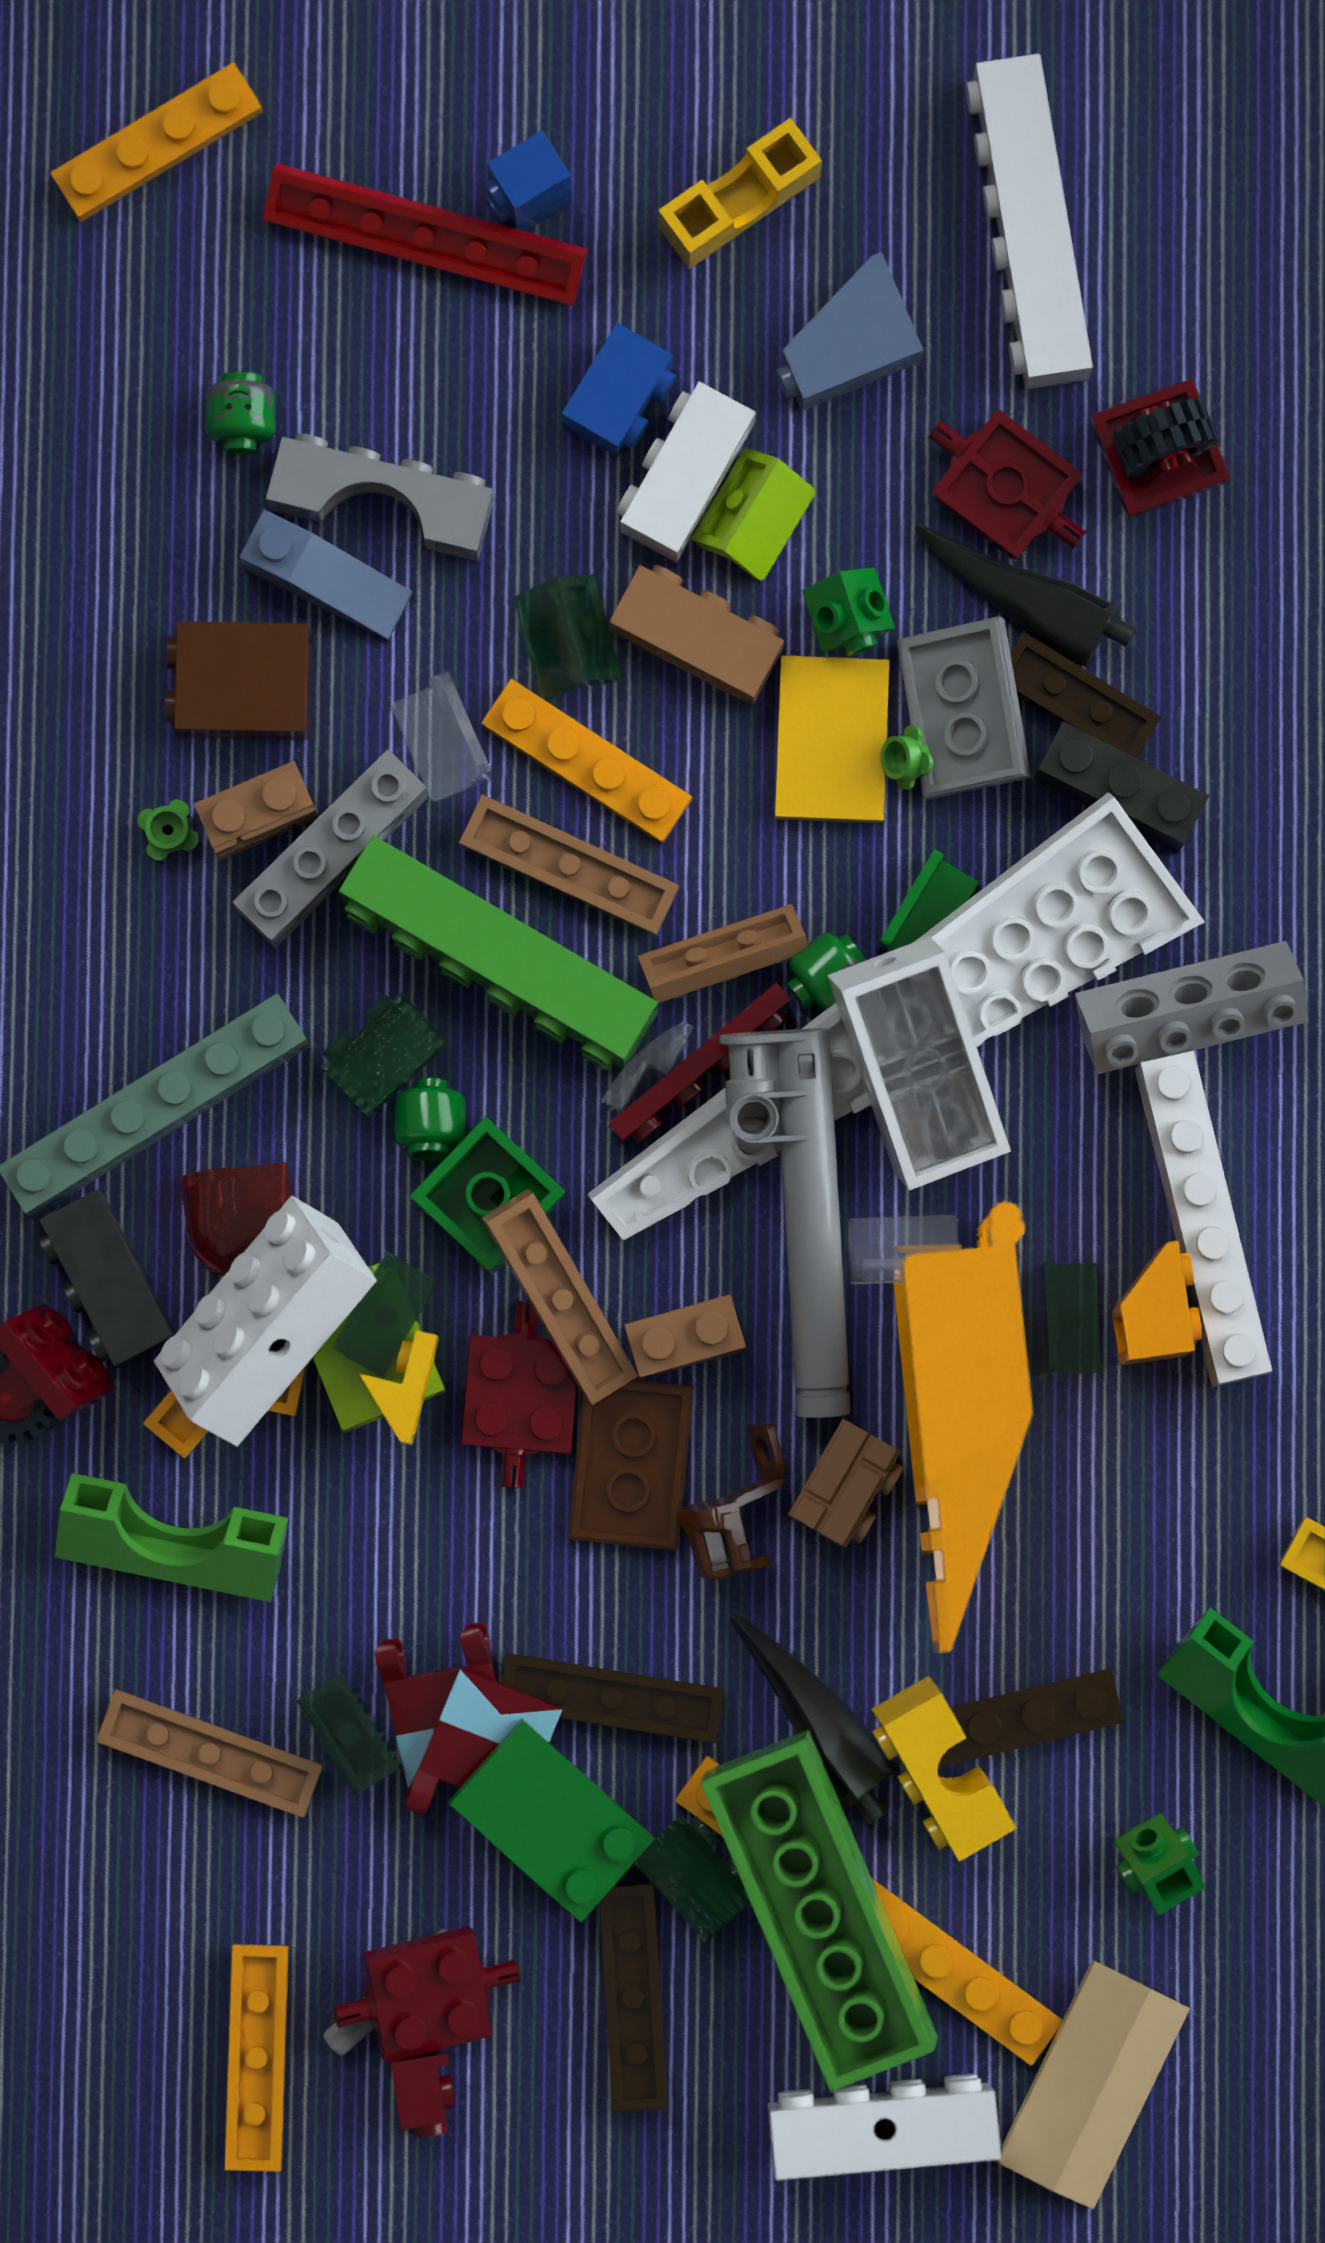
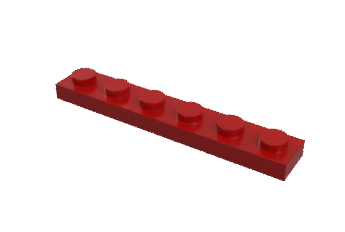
M279 163L272 170L262 220L569 305H573L577 298L588 249Z

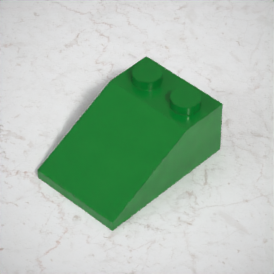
M523 1719L515 1725L448 1801L456 1811L580 1922L588 1916L655 1840L634 1817Z

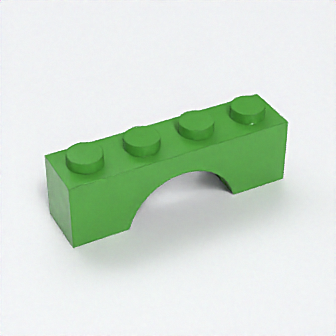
M72 1473L60 1508L55 1558L271 1602L281 1568L288 1518L233 1507L225 1518L213 1525L202 1528L175 1527L152 1518L139 1508L131 1497L126 1484Z

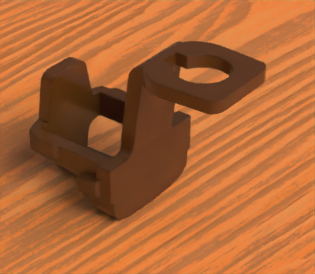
M757 1423L748 1426L755 1465L762 1479L720 1499L705 1500L677 1509L681 1527L687 1533L695 1565L702 1578L724 1579L770 1565L768 1555L757 1554L750 1556L739 1507L778 1490L783 1485L785 1475L784 1460L773 1424ZM763 1440L769 1450L770 1462L764 1452ZM721 1534L725 1536L731 1561H727Z

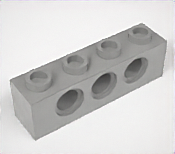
M387 749L232 902L237 912L276 949L345 881L372 835L385 841L429 798L427 787Z
M1287 941L1075 993L1081 1035L1096 1074L1309 1022L1304 980Z

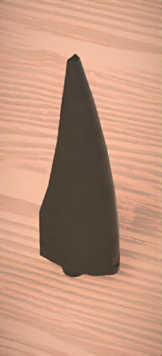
M917 523L914 531L936 555L979 596L1041 642L1084 667H1087L1104 636L1127 647L1136 631L1135 627L1114 617L1119 608L1118 606L1072 582L1051 578L996 560L920 523Z
M739 1614L732 1615L729 1618L772 1686L796 1734L809 1729L842 1809L844 1810L854 1803L869 1825L876 1821L887 1810L872 1789L899 1770V1767L892 1759H887L875 1737L809 1668L774 1639Z

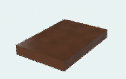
M632 1380L594 1405L588 1403L583 1396L568 1540L677 1551L680 1529L677 1509L682 1508L694 1386Z

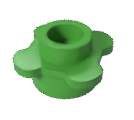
M916 725L907 726L903 736L888 738L881 750L883 771L889 778L895 779L898 787L901 789L913 788L915 780L921 774H929L933 767V758L929 748L922 742V730Z
M172 800L168 806H161L154 810L145 809L139 814L137 823L139 828L146 833L149 842L146 851L153 860H165L169 853L181 849L190 852L198 845L199 837L195 831L191 830L187 818L190 809L184 801ZM167 825L173 827V833L170 835L163 833V828Z

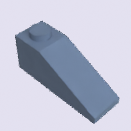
M263 510L239 557L245 571L389 641L413 594L411 590L324 539L266 510Z

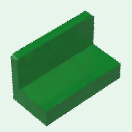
M934 849L880 939L877 950L884 954L915 942L967 902L977 888L979 881L943 861L944 854Z

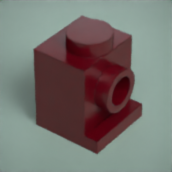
M448 2050L391 2062L401 2130L414 2128L415 2138L448 2132L446 2109L456 2108L451 2075L440 2076L439 2067L449 2064Z

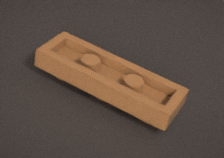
M790 904L638 956V960L653 1000L660 1003L672 998L682 997L687 993L722 981L733 980L740 975L772 964L786 962L809 946L793 905Z

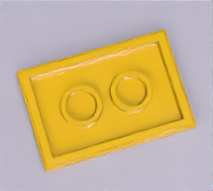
M781 655L775 819L883 823L885 772L881 765V750L887 740L889 660Z

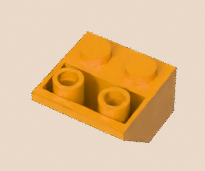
M1179 1241L1167 1242L1156 1251L1111 1312L1119 1366L1185 1357L1195 1351L1194 1343L1197 1340H1202V1327L1198 1308L1188 1307L1186 1294L1188 1286L1194 1285L1192 1261L1189 1252L1180 1253Z

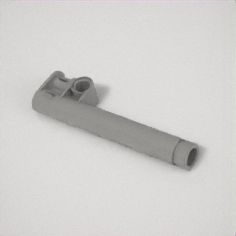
M809 1028L720 1035V1044L726 1045L729 1048L730 1080L725 1082V1120L728 1128L734 1135L745 1142H781L794 1385L798 1389V1394L795 1395L796 1416L823 1418L850 1414V1392L847 1391L849 1370L830 1031L827 1028ZM748 1049H749V1059H750V1073H749V1074H748V1061H747V1050H748ZM749 1102L761 1103L766 1112L763 1125L754 1131L742 1130L737 1120L739 1110Z

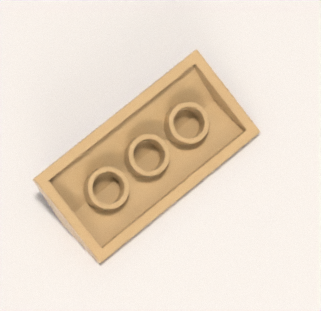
M1092 1960L1000 2149L1001 2159L995 2161L1053 2192L1094 2209L1190 2008Z

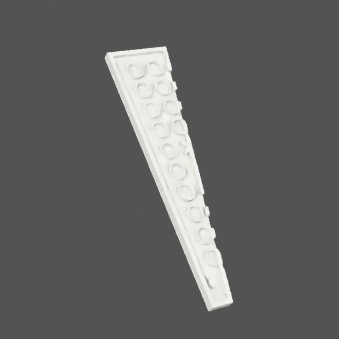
M1108 792L916 941L930 936L945 951L976 1047H978L987 1038L998 1036L1020 1024L1021 1019L1047 1004L1050 1007L1069 997L1068 993L1094 978L1097 980L1115 972V967L1140 953L1146 955L1205 921L1115 797ZM834 1003L802 1029L827 1028L830 1031L835 1121L851 1111L855 1114L870 1106L871 1103L837 1003ZM724 1088L590 1191L588 1195L619 1236L625 1240L686 1207L695 1198L707 1195L726 1185L734 1175L756 1163L760 1166L779 1156L777 1152L781 1150V1142L750 1143L734 1135L728 1128L725 1120L726 1092ZM749 1102L742 1106L737 1118L740 1128L744 1131H754L760 1128L766 1118L765 1108L759 1102Z

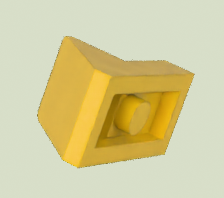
M417 1330L415 1331L413 1342L403 1340L395 1372L405 1374L402 1384L360 1374L399 1441L413 1446L439 1342L437 1335Z

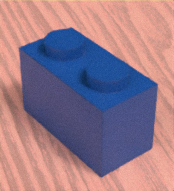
M543 130L487 163L488 182L484 184V188L489 197L485 198V201L499 225L504 226L509 223L512 228L526 232L572 204L571 175Z
M617 322L563 410L562 426L617 458L625 445L634 449L649 423L648 420L643 418V415L653 400L662 403L677 375L670 372L673 368V355Z

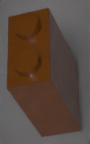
M177 621V637L168 636L167 669H176L175 690H166L165 720L166 723H175L174 729L179 738L309 740L311 631L308 624Z

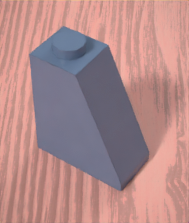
M882 252L871 256L783 349L781 359L783 367L776 369V373L786 398L789 400L796 397L802 411L921 363L923 355L922 345Z

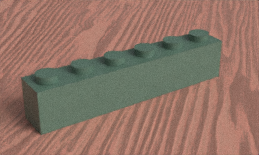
M277 993L0 1164V1174L24 1213L33 1219L309 1048L310 1044Z

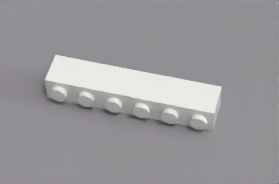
M1040 53L976 63L973 81L966 82V97L969 113H979L982 133L974 134L975 151L978 165H988L991 185L983 186V198L987 218L996 217L999 237L992 238V253L996 270L1005 269L1008 289L1000 291V298L1005 323L1014 321L1017 342L1009 343L1013 374L1023 375L1025 389L1089 380L1093 365Z
M1194 1050L1141 1062L1136 1067L1135 1074L1176 1241H1179L1180 1253L1189 1252L1192 1261L1194 1285H1189L1188 1291L1192 1307H1197L1202 1327L1201 1344L1211 1385L1215 1387L1266 1375L1272 1372L1271 1363Z

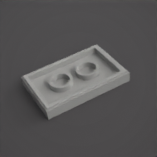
M998 616L897 639L911 725H916L922 730V742L928 746L933 758L931 772L927 775H920L923 798L931 800L1031 778L1004 618Z

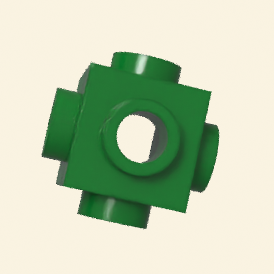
M875 567L839 571L802 590L812 620L813 630L818 638L822 652L845 649L847 656L857 655L877 646L875 638L895 628L888 608V600L882 591Z
M1162 1813L1143 1824L1135 1826L1131 1831L1114 1840L1124 1860L1116 1865L1121 1878L1132 1895L1142 1890L1158 1916L1206 1888L1193 1862V1859L1199 1856L1193 1841L1183 1827L1173 1831Z

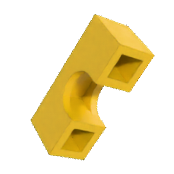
M790 117L746 149L744 158L725 175L709 184H706L703 179L660 208L658 210V227L686 266L691 269L818 180L821 174L822 160Z
M929 1676L871 1709L880 1724V1727L873 1730L872 1733L887 1759L890 1760L898 1756L906 1772L897 1777L913 1805L921 1801L924 1802L931 1817L922 1822L938 1850L949 1846L960 1862L1017 1829L994 1786L979 1766L955 1778H946L938 1775V1764L943 1754L952 1746L966 1739V1736L941 1691Z

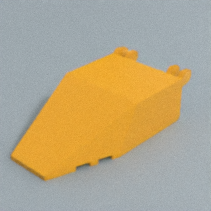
M1005 1200L1003 1203L998 1202L995 1207L993 1206L987 1217L982 1220V1223L980 1222L979 1228H977L978 1234H976L979 1237L977 1248L909 1255L903 1262V1270L898 1271L893 1277L916 1506L927 1505L930 1527L929 1532L920 1533L922 1555L933 1554L936 1580H933V1582H926L934 1653L950 1652L952 1650L1033 1414L1015 1244L1025 1233L1024 1221H1021L1023 1216L1020 1213L1021 1209L1017 1208V1204L1014 1205L1011 1201L1007 1203Z

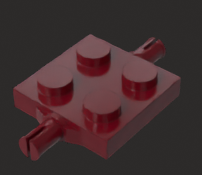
M1000 409L995 411L981 430L970 435L967 439L946 425L943 420H940L936 424V428H933L927 438L929 440L931 439L953 456L948 472L933 489L931 497L1015 562L1030 543L1047 530L1070 546L1072 550L1086 534L1087 531L1081 529L1061 513L1066 498L1082 479L1083 473Z
M516 1301L514 1333L500 1337L469 1335L460 1445L488 1447L500 1454H504L500 1487H511L514 1466L513 1488L524 1489L526 1456L540 1452L571 1454L577 1384L553 1342L536 1335L537 1314L530 1302H528L527 1323H525L526 1301Z
M470 1926L363 1952L367 1976L364 1998L333 2005L334 2018L339 2029L370 2020L376 2029L380 2055L385 2063L492 2036L487 2007L490 1995L489 1989L515 1982L519 1983L521 1981V1977L518 1974L520 1972L515 1959L484 1967L479 1959L475 1932Z

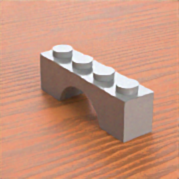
M298 433L296 440L282 437L266 496L269 510L322 523L335 506L352 496L365 493L384 494L399 500L414 513L423 530L426 549L479 561L494 502L493 489L484 487L486 482L484 479L461 472H455L453 479L432 474L433 467L414 460L403 459L400 466L379 461L381 457L379 453L362 447L351 446L348 453L327 448L328 441L309 434Z

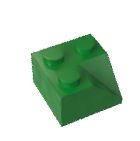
M485 1116L410 1195V1198L418 1208L492 1276L506 1261L481 1218L527 1189L534 1193L547 1216L566 1191Z

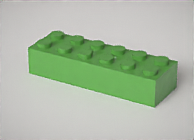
M375 835L371 836L339 889L345 906L344 911L348 913L347 918L353 923L375 934L378 927L383 928L393 934L391 937L395 941L393 945L402 952L419 961H422L426 954L439 961L438 966L442 968L440 973L466 989H469L472 982L487 990L486 994L489 996L487 1000L491 1004L514 1017L519 1009L535 1018L533 1022L536 1024L534 1028L560 1044H563L566 1037L580 1044L583 1051L581 1056L607 1072L611 1070L613 1065L622 1070L626 1069L657 1017V1001Z
M809 1729L707 1770L700 1783L830 2092L933 2052L938 2035Z

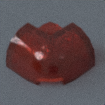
M288 1163L234 1169L225 1167L183 1175L180 1180L185 1226L192 1252L206 1269L224 1277L230 1270L233 1261L245 1252L265 1228L268 1219L275 1212L279 1211L291 1197Z

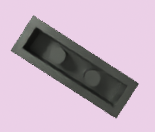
M1064 721L1034 777L1035 781L1086 807H1090L1109 792L1115 797L1143 836L1177 853L1184 846L1209 797L1208 794Z
M99 1189L39 1219L45 1230V1233L37 1236L39 1243L51 1265L61 1261L70 1279L69 1282L62 1285L63 1290L76 1314L86 1310L95 1330L87 1333V1336L101 1363L111 1359L113 1365L120 1369L163 1347L169 1338L175 1336L104 1194Z

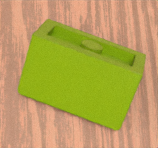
M744 448L692 535L691 540L703 550L731 559L751 577L762 581L766 578L815 496L816 491L779 458Z

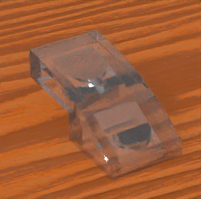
M682 1022L667 1030L643 1048L624 1067L601 1100L602 1106L619 1115L625 1110L647 1070L662 1078L671 1072L693 1034V1026Z

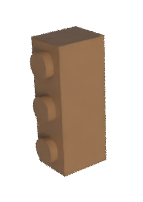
M639 565L609 621V632L753 707L783 651L784 640L776 636L779 632L778 628L754 615H750L748 621L729 612L731 604L712 592L702 590L699 596L681 587L683 579L664 567L654 565L651 571Z

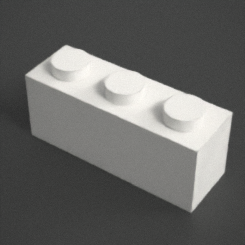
M698 381L691 395L683 391L669 415L668 420L675 423L666 441L656 438L644 459L642 466L649 471L641 486L638 488L631 484L617 508L616 513L623 516L620 521V532L678 563L755 424L756 412Z

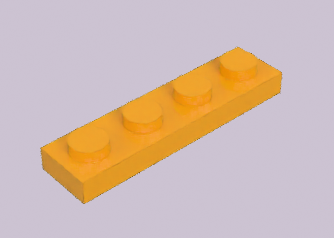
M233 62L50 173L81 223L263 113V109Z
M510 679L481 722L483 728L661 844L664 843L692 801L691 795L513 679Z
M232 1945L225 2170L275 2172L282 2170L289 1945Z

